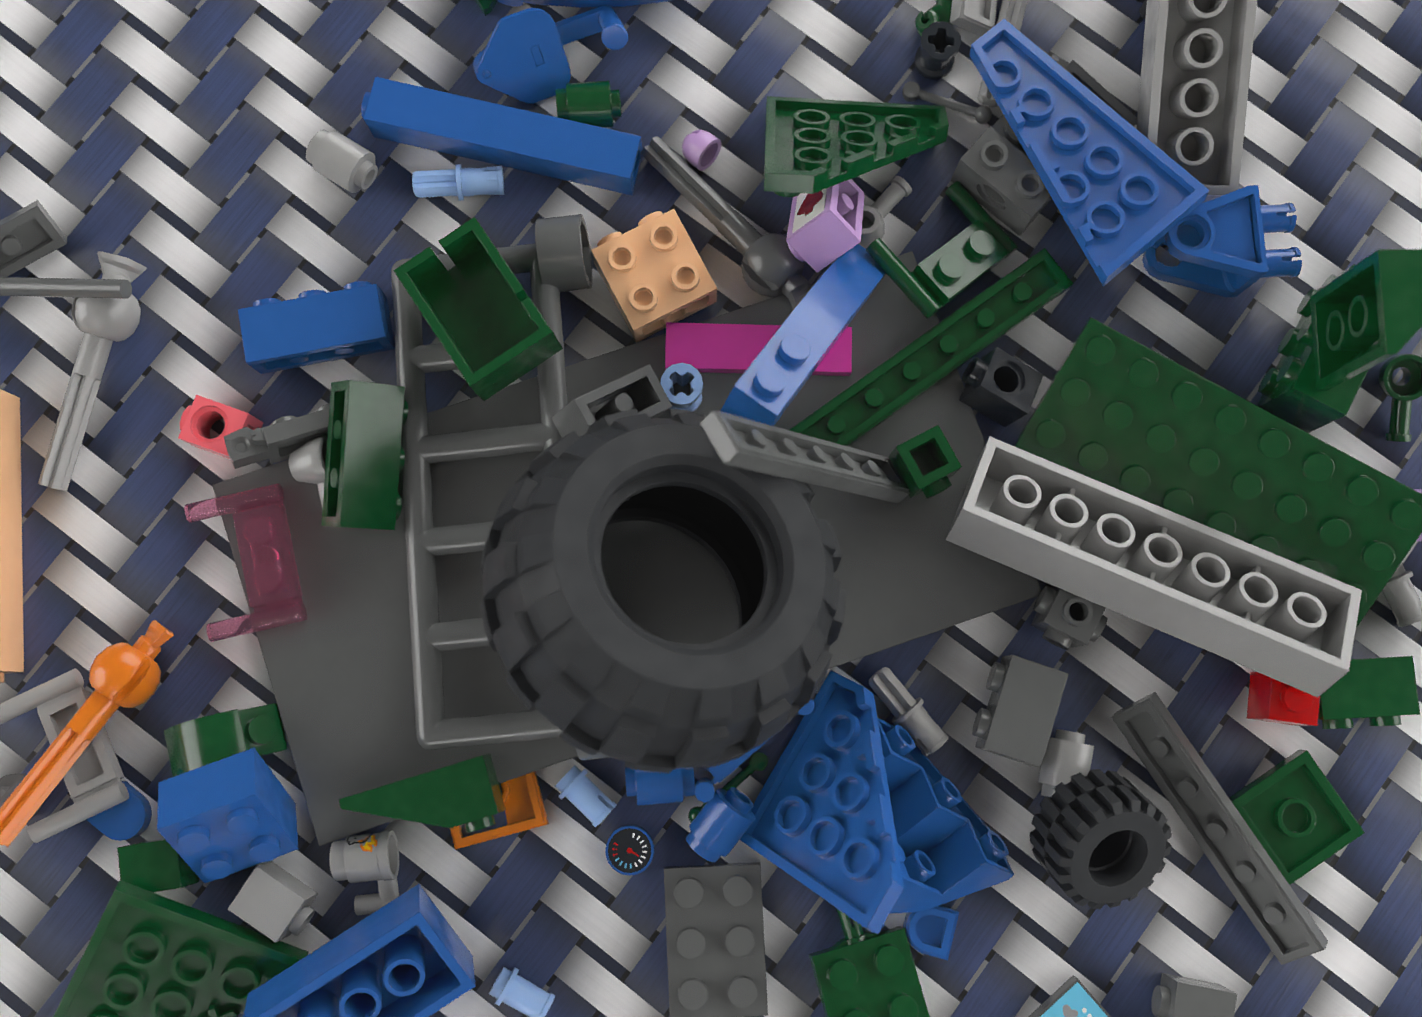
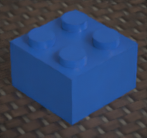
M255 748L163 780L158 784L157 831L204 884L225 878L232 873L262 862L272 861L279 856L298 850L296 803Z

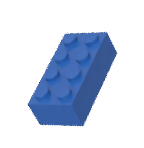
M417 884L248 993L243 1017H429L476 986L473 955L421 885Z

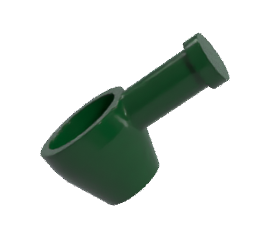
M1399 354L1389 358L1382 365L1378 373V379L1382 390L1392 397L1389 432L1386 433V440L1410 442L1412 434L1409 433L1412 400L1422 396V357L1414 354ZM1400 367L1403 372L1402 379L1398 383H1394L1392 381V373Z

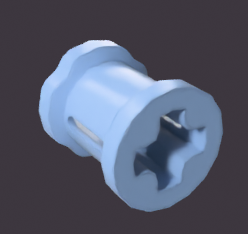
M686 363L673 364L665 370L660 384L672 404L671 409L695 411L702 402L703 381L699 371ZM677 382L680 386H684L689 382L691 394L687 396L685 393L680 392L674 396L673 384Z

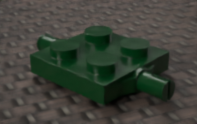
M836 909L845 938H842L830 948L809 954L826 1017H930L905 929L898 926L878 934L863 932L862 926L839 909Z

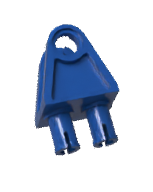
M1249 185L1209 200L1195 208L1143 253L1142 262L1144 268L1150 276L1157 280L1223 297H1237L1260 278L1297 277L1301 271L1302 260L1292 261V258L1301 256L1299 248L1266 250L1264 233L1293 232L1297 215L1287 216V213H1294L1296 208L1293 203L1260 205L1258 185ZM1167 245L1169 247L1167 250L1169 254L1179 259L1178 265L1170 267L1162 264L1160 261L1158 262L1155 256L1157 248Z

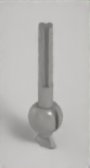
M102 251L97 253L103 273L101 279H125L131 283L147 269V267L127 257ZM133 294L128 299L74 298L72 302L71 315L75 326L84 334L39 477V485L56 490L67 491L113 341L120 342L126 340L134 334L140 323L141 309L138 300Z

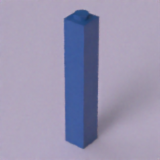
M375 77L372 90L365 93L361 105L362 118L375 138L633 196L643 157L641 154V136L380 77Z

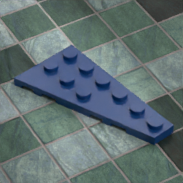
M1005 18L971 44L969 55L1103 287L1205 201L1209 193L1208 188Z

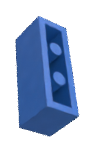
M367 281L351 282L344 286V290L328 293L323 290H308L301 292L298 298L281 301L276 298L260 299L253 302V307L238 309L245 361L260 374L395 349L387 297L377 284H371Z

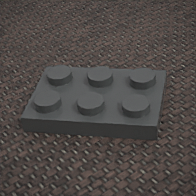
M760 862L664 867L670 1017L767 1016L768 1003Z

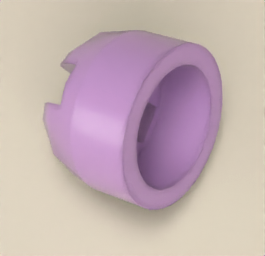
M702 129L688 134L682 142L683 156L700 171L707 169L715 161L721 149V141L710 132Z

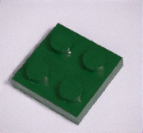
M1307 750L1296 751L1229 797L1289 885L1365 833Z

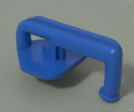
M602 5L554 22L551 15L542 9L528 8L505 16L497 22L486 48L480 51L474 58L473 69L481 83L522 102L533 104L556 96V89H565L566 84H569L571 70L563 45L602 32L601 39L603 44L609 49L619 50L627 44L628 33L614 9L608 5Z

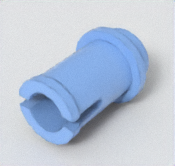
M574 765L555 785L561 792L558 797L561 800L566 797L592 822L594 827H597L617 804L614 801L612 802L586 776L588 773L586 769L580 771Z
M503 967L489 992V995L496 998L495 1004L499 1006L503 1002L529 1017H545L555 995L544 991L537 985L517 975L519 969L516 967L512 971Z

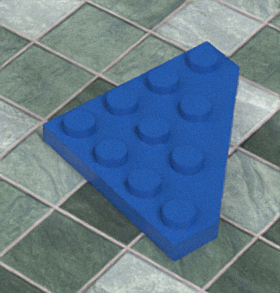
M831 670L813 700V711L808 715H804L751 809L756 819L740 841L860 925L878 934L903 891L904 882L874 694L865 687Z

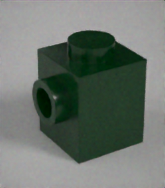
M939 425L896 446L888 457L909 488L910 494L908 495L910 498L923 492L925 497L929 499L952 486L949 478L962 468Z

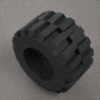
M1100 769L1090 770L1087 776H1083L1080 772L1071 776L1069 783L1064 785L1061 782L1053 789L1056 792L1050 798L1045 796L1040 803V806L1043 808L1042 811L1034 814L1031 823L1036 828L1030 832V842L1034 846L1032 852L1068 898L1071 897L1076 904L1082 907L1088 904L1091 909H1101L1105 904L1109 908L1120 906L1122 900L1128 899L1131 901L1138 896V892L1144 887L1148 889L1154 882L1152 878L1155 874L1162 872L1166 865L1163 858L1170 855L1171 844L1167 840L1172 836L1171 828L1166 824L1167 819L1164 814L1127 778L1121 777L1117 772L1108 770L1105 774Z

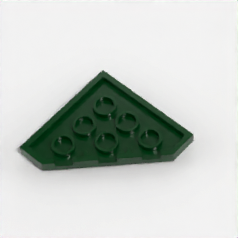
M767 96L764 191L774 192L782 197H796L801 193L814 194L947 141L949 128L945 106Z
M120 880L53 1017H238L239 1014L245 1011L248 993L306 957L309 951L282 941L275 943L264 934Z

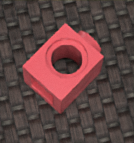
M196 395L192 405H189L181 416V432L178 438L194 447L230 459L224 436L244 427L252 430L258 427L262 428L263 422L247 412ZM224 419L225 427L223 432L218 437L211 439L210 429L216 421Z

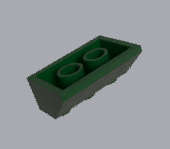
M1378 249L1310 296L1316 391H1328L1396 355L1422 328V249Z

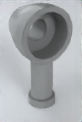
M895 176L891 181V185L871 206L864 205L863 217L868 218L872 223V227L862 228L859 245L865 249L877 238L882 240L885 232L883 219L903 197H907L912 192L911 186L902 177Z
M328 436L310 440L289 455V468L294 479L298 482L317 484L322 509Z

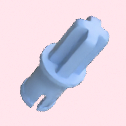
M456 164V169L415 171L412 175L413 192L419 198L458 196L459 201H464V196L504 195L502 166L462 168L461 164Z

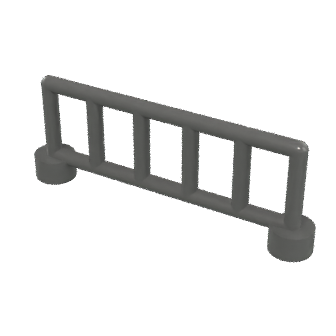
M582 214L537 219L535 224V243L496 248L513 274L530 272L532 302L563 347L561 351L537 366L541 423L435 435L428 434L425 373L457 370L458 368L441 343L423 345L421 312L393 271L411 258L400 259L391 268L397 386L405 387L404 399L408 403V417L406 423L402 426L401 446L405 452L402 484L416 738L419 745L427 750L559 738V735L562 733V730L550 722L538 710L445 719L441 651L490 645L482 618L439 621L436 556L483 551L493 521L434 527L430 463L544 451L562 438L551 418L568 404L560 292L591 289L593 283L590 243ZM448 254L437 255L447 270L455 266ZM576 748L580 760L612 758L600 752L593 757Z

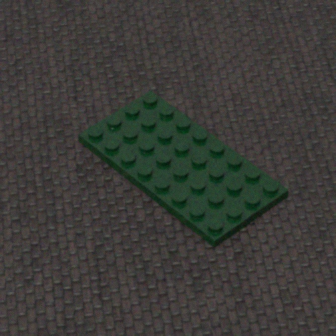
M1092 317L1088 318L1014 444V447L1362 590L1356 628L1422 533L1421 493Z

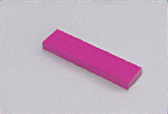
M666 322L665 370L673 364L686 363L703 373L744 374L781 325ZM847 327L812 375H851L852 327Z

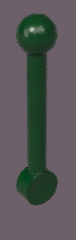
M761 752L752 754L749 764L721 789L728 791L731 787L737 788L755 771L764 770L768 765L767 756ZM707 802L701 807L691 808L688 813L690 823Z

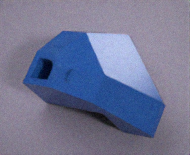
M878 718L904 889L890 914L922 912L1005 882L1013 877L1014 873L1006 858L1009 852L1001 837L984 823L963 799L956 786L941 774L927 756L921 753L911 735L902 726H893Z

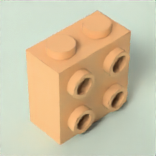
M675 209L664 214L661 211L653 212L641 219L638 227L624 234L621 232L611 233L597 243L598 247L591 250L595 266L636 343L666 328V322L676 323L717 302V287Z

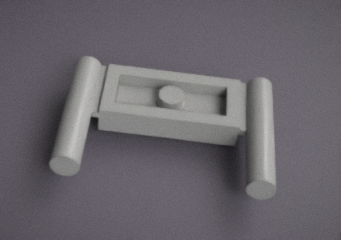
M74 668L0 703V725L37 708V713L51 745L88 699L91 692L84 689V679L81 673ZM105 727L100 730L63 777L74 804L28 826L29 837L34 843H39L129 799L127 787L121 782V779L125 777Z

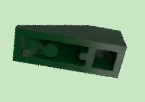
M491 754L481 755L338 799L343 810L447 828L465 824L467 833L496 824L493 815L506 810Z

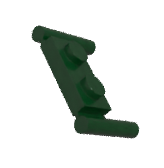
M959 181L954 182L945 191V194L972 224L920 262L912 272L906 268L880 238L874 240L866 248V252L927 319L1002 260L1008 258L1018 248V245Z

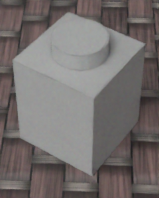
M271 861L256 866L228 907V910L277 943L292 933L298 936L315 913V910L310 906L319 893Z

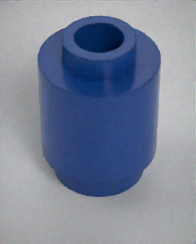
M625 767L627 797L636 796L637 806L683 802V797L695 796L693 767L675 768L670 773L648 772Z
M731 787L728 791L718 788L713 799L704 805L690 823V833L686 837L689 846L702 858L713 863L717 862L721 856H728L756 819L751 811L754 806L752 801L736 788Z

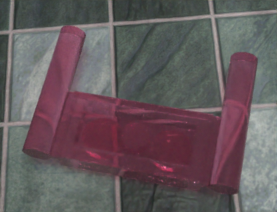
M280 483L185 504V515L190 523L236 512V514L232 515L249 605L254 608L255 612L208 623L206 631L211 642L307 620V611L302 600L288 519L283 502L284 492Z

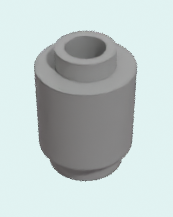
M324 129L318 131L311 139L306 150V160L312 164L314 171L351 193L369 188L377 176L378 167L375 165V154L337 131L328 132Z
M1056 729L1055 738H1049L1038 777V782L1042 783V796L1051 797L1056 792L1053 789L1061 782L1064 785L1069 783L1071 776L1081 772L1083 776L1088 775L1091 769L1094 746L1084 744L1085 734Z

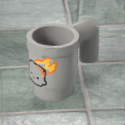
M393 830L348 836L346 840L334 841L331 845L330 870L335 881L348 880L350 883L377 880L379 893L355 896L354 910L356 915L372 914L400 896L397 882L399 847Z

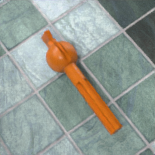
M153 620L146 634L140 636L133 646L128 643H116L106 647L95 657L89 672V681L95 690L1 806L0 845L10 846L119 706L133 708L144 704L154 695L160 684L161 670L158 663L153 660L161 651L160 646L174 636L172 631L156 620Z

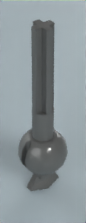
M658 136L652 138L650 144L642 149L641 154L743 255L741 270L748 286L758 294L771 298L784 294L790 300L794 310L814 285L808 283V280L802 275L805 261H799L791 253L786 242L787 236L775 232L761 235Z

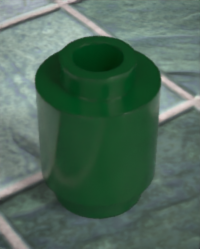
M610 80L566 84L565 89H556L555 91L558 118L608 128L614 127L613 118L622 117L620 90H611Z

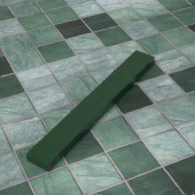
M1046 248L1042 249L789 431L849 447L1064 293L1073 283Z

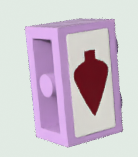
M852 179L814 194L801 193L792 199L786 242L791 253L799 261H806L816 272H819L861 242L865 193Z

